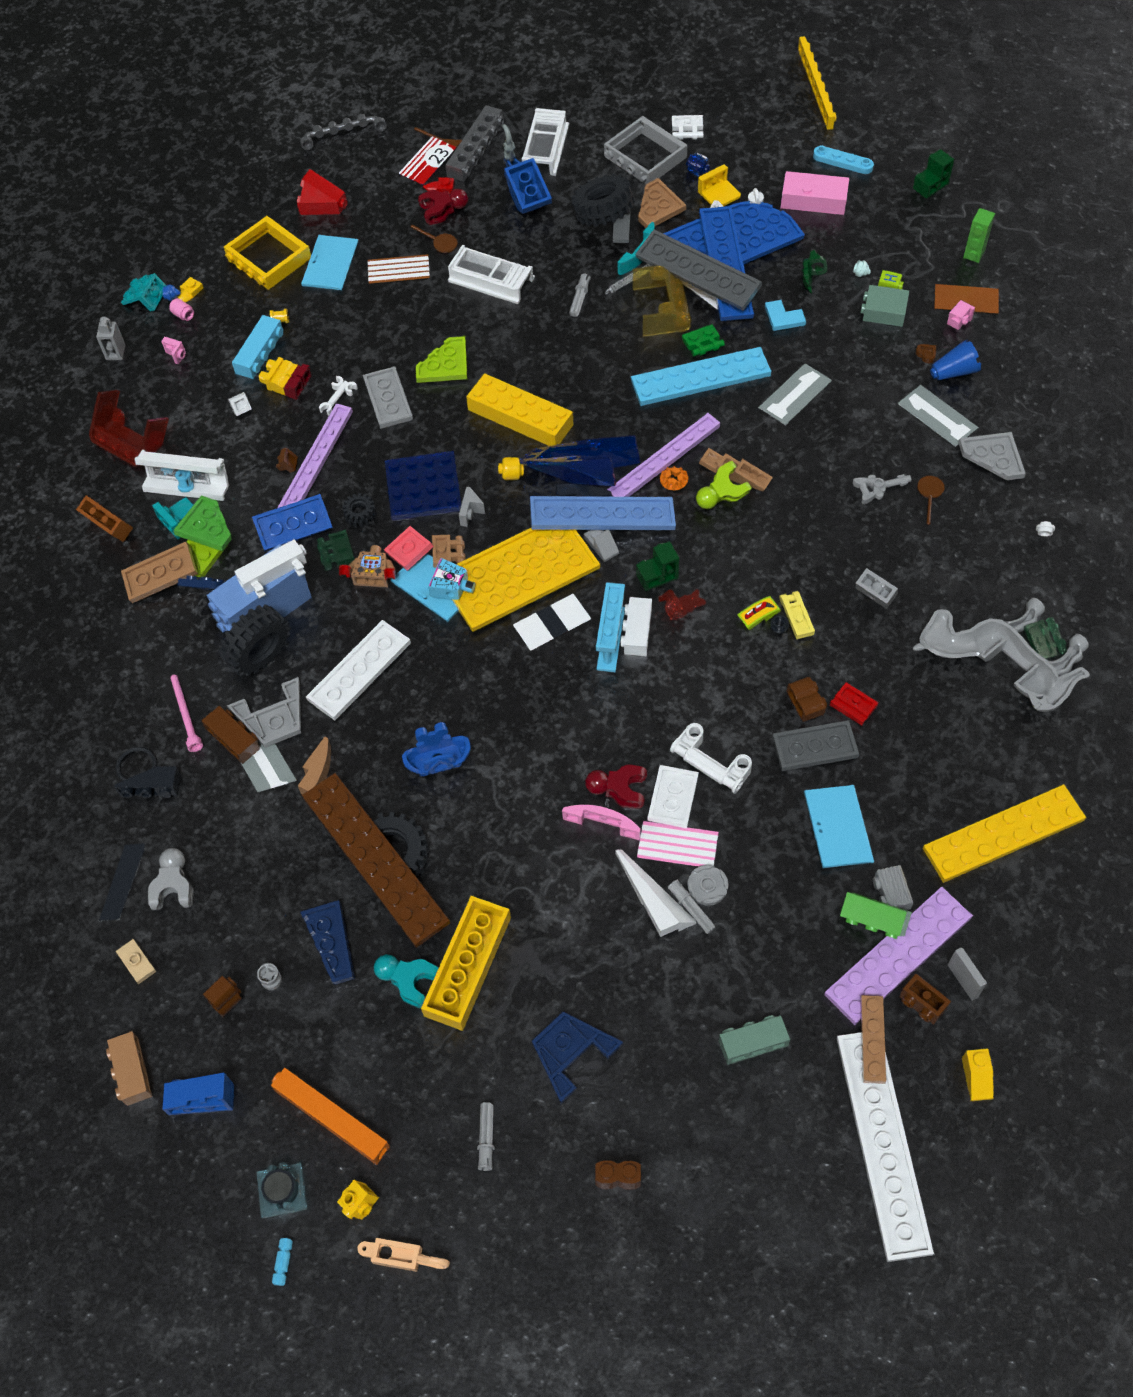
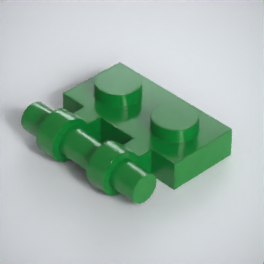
M713 324L682 335L683 342L689 351L692 350L693 356H702L708 351L719 350V347L725 346L724 340H719L720 335Z

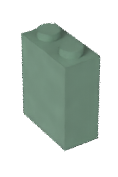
M869 285L868 292L865 291L863 298L866 304L862 303L861 314H864L863 321L903 327L909 290Z

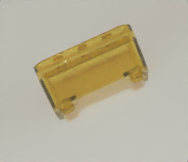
M663 266L633 269V290L665 286L669 302L659 305V313L643 315V336L687 331L691 327V317L683 283Z

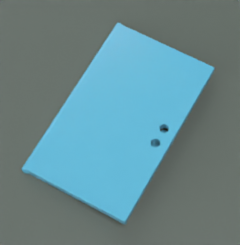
M318 235L301 283L302 286L342 290L359 240Z
M426 553L408 571L402 568L395 575L396 579L392 578L391 582L448 622L459 610L451 599L431 597L429 595L428 586L436 568H433V557Z
M854 785L805 790L804 795L822 868L874 863Z

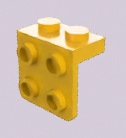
M725 164L698 177V193L710 205L716 200L725 206L741 197V193L727 181L728 167Z

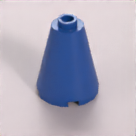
M964 340L933 363L932 369H930L931 376L934 379L943 380L979 372L981 370V363L976 361V358L979 356L972 342Z

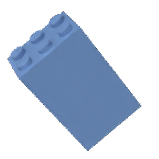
M279 544L278 546H276L275 548H273V549L270 550L269 552H271V551H273V550L279 548L281 545ZM295 570L288 572L264 585L263 591L266 595L258 598L255 591L247 595L239 584L236 575L207 594L208 606L214 612L212 615L218 622L216 624L222 633L230 631L233 627L231 626L232 623H237L242 614L245 616L248 614L249 609L255 610L258 605L263 607L264 604L273 607L282 617L287 616L312 598L305 575L299 577Z

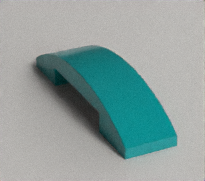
M651 222L643 231V242L633 254L626 252L618 261L619 275L630 272L643 262L635 254L654 230V222Z

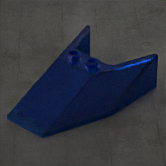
M632 435L586 439L535 448L521 458L519 462L522 465L572 484L616 486L613 468L639 464L640 457L636 436Z

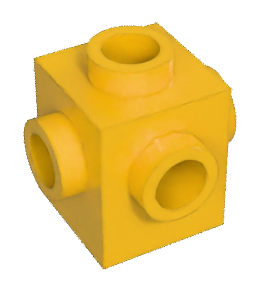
M353 1180L349 1187L342 1192V1196L337 1203L343 1208L342 1213L348 1218L353 1219L355 1217L363 1220L371 1212L372 1206L379 1197L365 1183Z

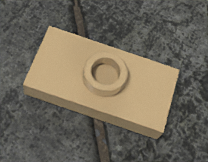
M134 939L116 951L138 984L156 972Z

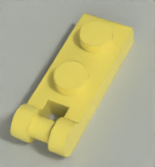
M794 591L790 595H780V603L785 610L796 639L814 635L815 630L799 591Z

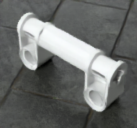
M697 723L689 724L673 742L670 752L677 753L684 758L685 762L694 766L720 785L724 784L732 790V793L736 794L751 774V758L745 754L738 755L730 766L726 768L698 749L703 742V728ZM696 733L698 736L692 737L691 734ZM742 764L746 765L747 767L739 768L738 766Z

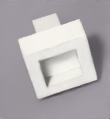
M244 392L228 399L236 416L252 409Z

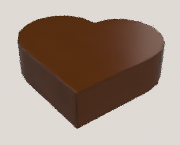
M920 344L917 346L915 353L918 357L922 358L923 362L933 363L936 356V345Z

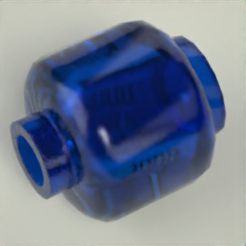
M699 153L691 154L686 163L688 171L699 177L704 173H708L710 169L709 159Z

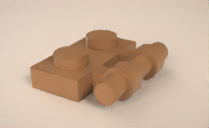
M432 535L433 568L437 567L440 558L450 562L455 561L457 564L466 560V555L463 552L465 542L462 536H456V540H450V535Z

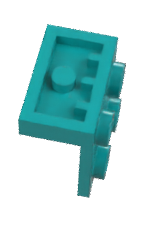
M155 273L144 275L139 279L135 278L131 281L129 290L124 293L121 303L126 305L139 300L150 312L154 311L163 296V287L167 285Z
M185 497L170 508L162 507L159 502L152 505L157 518L177 540L181 538L174 534V529L192 508L193 504Z

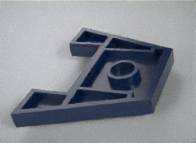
M186 576V579L178 578V586L205 590H215L224 583V580L208 577Z
M562 1012L532 1040V1044L561 1104L577 1089L563 1072L592 1044L607 1059L623 1045L622 1041L565 1012Z

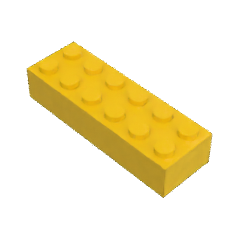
M485 373L466 396L469 411L555 449L573 427L572 411Z
M474 896L470 897L421 1007L424 1017L463 1031L510 922L511 916L508 908Z

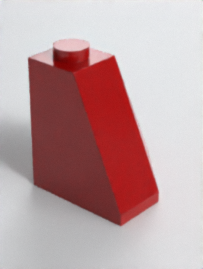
M308 170L301 180L300 186L303 187L301 196L297 198L299 214H340L347 206L345 192L316 172Z

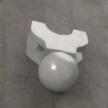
M175 848L166 849L159 858L161 867L159 868V875L148 887L149 906L152 910L161 909L164 898L174 892L178 893L179 903L184 908H190L193 904L194 890L191 884L184 878L182 870L185 864L184 854Z

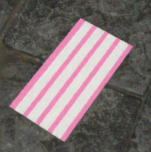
M643 821L637 857L698 867L702 865L714 866L718 832Z

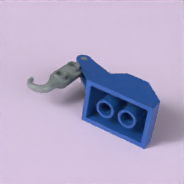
M503 124L502 128L506 135L505 143H503L505 149L503 153L507 167L504 168V174L516 208L524 214L552 203V197L534 158L523 162L515 158V145L507 125Z

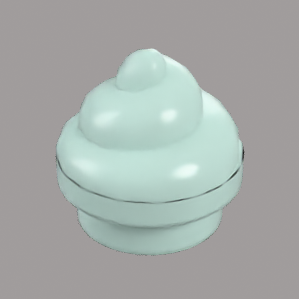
M858 260L853 269V273L857 277L866 276L871 273L869 265L864 260Z

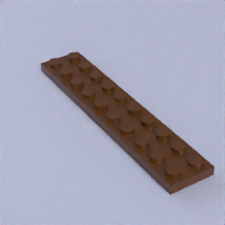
M336 773L302 795L305 802L416 948L450 924L447 916Z

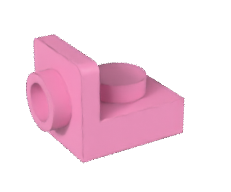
M164 337L161 342L165 352L172 355L175 364H179L186 354L182 342Z

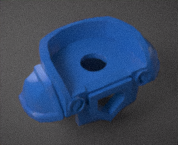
M443 722L437 723L434 726L435 730L427 732V729L424 727L415 730V737L418 742L416 743L417 747L404 752L402 755L403 763L407 769L420 776H427L460 767L471 750L469 739L464 736L451 738L450 734L448 735L446 724Z

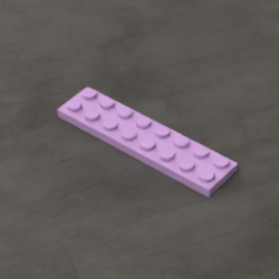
M941 887L911 914L905 936H898L897 939L886 936L834 983L824 995L856 1025L861 1020V995L883 996V999L887 997L960 930L973 915Z

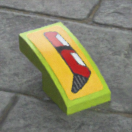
M768 596L747 607L737 615L746 627L751 630L764 619L768 621L780 612L781 609L771 596Z

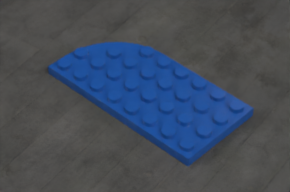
M746 201L730 205L732 207L743 264L804 239L805 234L794 219L785 211L773 208L771 204L764 202L756 204ZM700 218L663 233L707 255Z

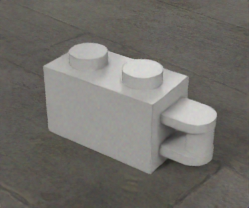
M101 317L96 338L105 359L122 360L125 342L116 322H111L107 317Z

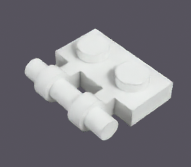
M703 115L672 116V131H678L672 132V135L679 140H683V138H692V140L703 138Z

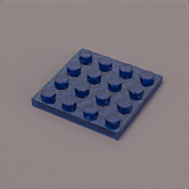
M454 451L385 460L392 520L460 511L462 504Z

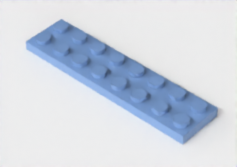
M530 496L532 530H675L676 528L672 497Z

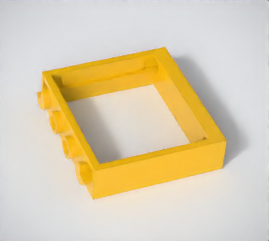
M268 216L224 246L225 256L229 262L234 263L239 270L246 272L250 278L255 279L259 285H263L268 290L311 258L308 245ZM268 232L294 253L265 273L239 252Z

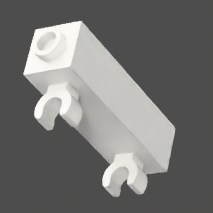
M294 539L234 572L239 584L247 595L255 591L258 598L266 595L263 591L264 585L288 572L295 570L299 577L304 575L306 572L303 569V564L307 563L304 555L307 553L303 545H298Z

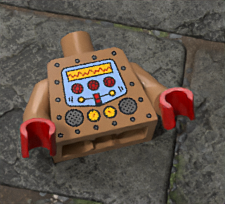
M377 545L371 546L370 552H360L358 558H355L349 565L339 566V576L346 575L349 578L351 575L353 584L358 586L388 587V578L396 579L394 565L391 560L387 559L385 553H381V547Z

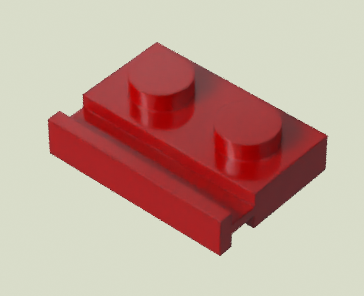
M846 682L834 699L830 701V706L862 726L877 708L879 702Z

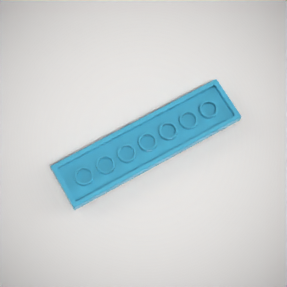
M761 347L631 376V382L640 406L769 377L771 376V370Z

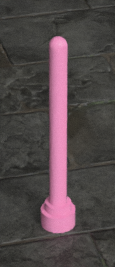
M172 675L171 682L188 735L186 745L188 751L196 752L203 748L201 738L195 734L178 676Z

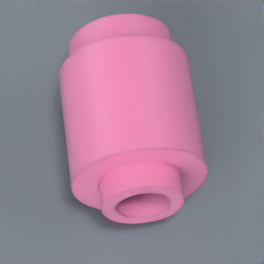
M174 299L170 303V312L181 320L189 321L193 318L194 310L181 299Z

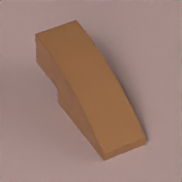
M327 737L323 738L303 765L306 775L298 784L302 795L327 777L331 760V745Z

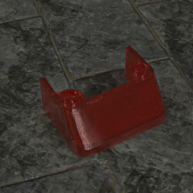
M120 391L98 392L89 431L90 440L127 463L139 466L136 465L135 457L139 456L142 449L145 452L155 453L163 444L169 418L163 417L147 420L144 436L124 426L125 415L121 409L117 408Z

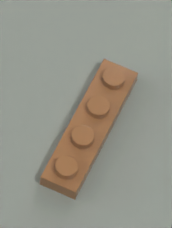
M861 995L863 1083L885 1084L886 1058L883 996Z

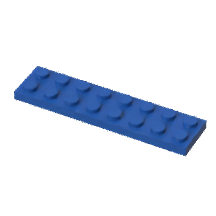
M732 207L699 209L707 255L745 273ZM716 298L720 321L753 318L754 312L751 301L742 311Z

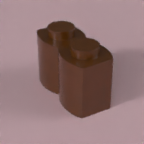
M806 677L788 684L786 691L803 722L824 715L827 702L818 693V686L815 681H812L810 677Z
M221 976L203 993L209 1004L222 1017L242 1000L240 997L242 992L229 976L226 979Z
M600 1161L595 1164L596 1186L601 1189H613L618 1186L627 1190L637 1189L641 1187V1164L634 1161H624L619 1164L613 1161Z

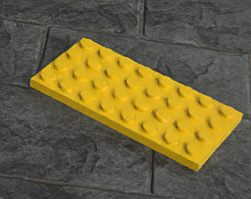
M529 528L456 564L467 570L468 581L475 582V589L473 593L463 591L460 599L451 600L472 632L600 569V563L576 530H532Z

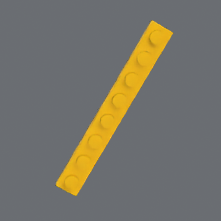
M805 36L799 37L798 51L827 130L833 129L834 122H836V113L832 110V102H829V95L825 91V84L821 80V73L818 72L817 62L814 61V54L810 51V43L807 42Z

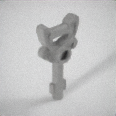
M904 474L887 481L876 478L875 475H869L868 478L853 479V485L860 488L863 494L862 504L869 503L874 498L882 499L885 489L888 487L904 486L911 482V476H904ZM867 486H869L873 491L869 492Z

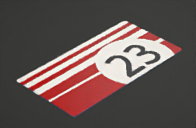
M431 137L399 174L423 185L456 147Z

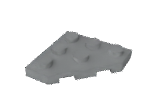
M1012 432L959 439L958 443L964 458L1005 480L1025 477L1026 473Z

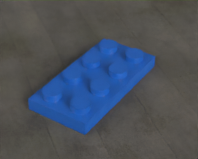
M321 494L252 517L264 552L275 548L279 544L282 546L294 539L297 541L333 529Z

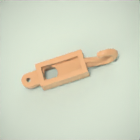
M376 1238L375 1243L363 1241L358 1245V1253L363 1257L371 1258V1262L376 1265L417 1272L419 1264L438 1269H446L450 1264L447 1259L421 1254L423 1248L420 1245ZM384 1246L392 1249V1255L389 1259L380 1258L381 1249Z

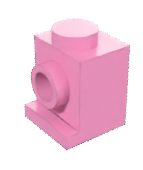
M960 300L951 310L947 324L959 330L962 325H966L968 321L972 320L975 307Z

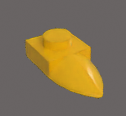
M190 277L180 286L181 293L177 298L185 303L190 301L204 288L203 284Z

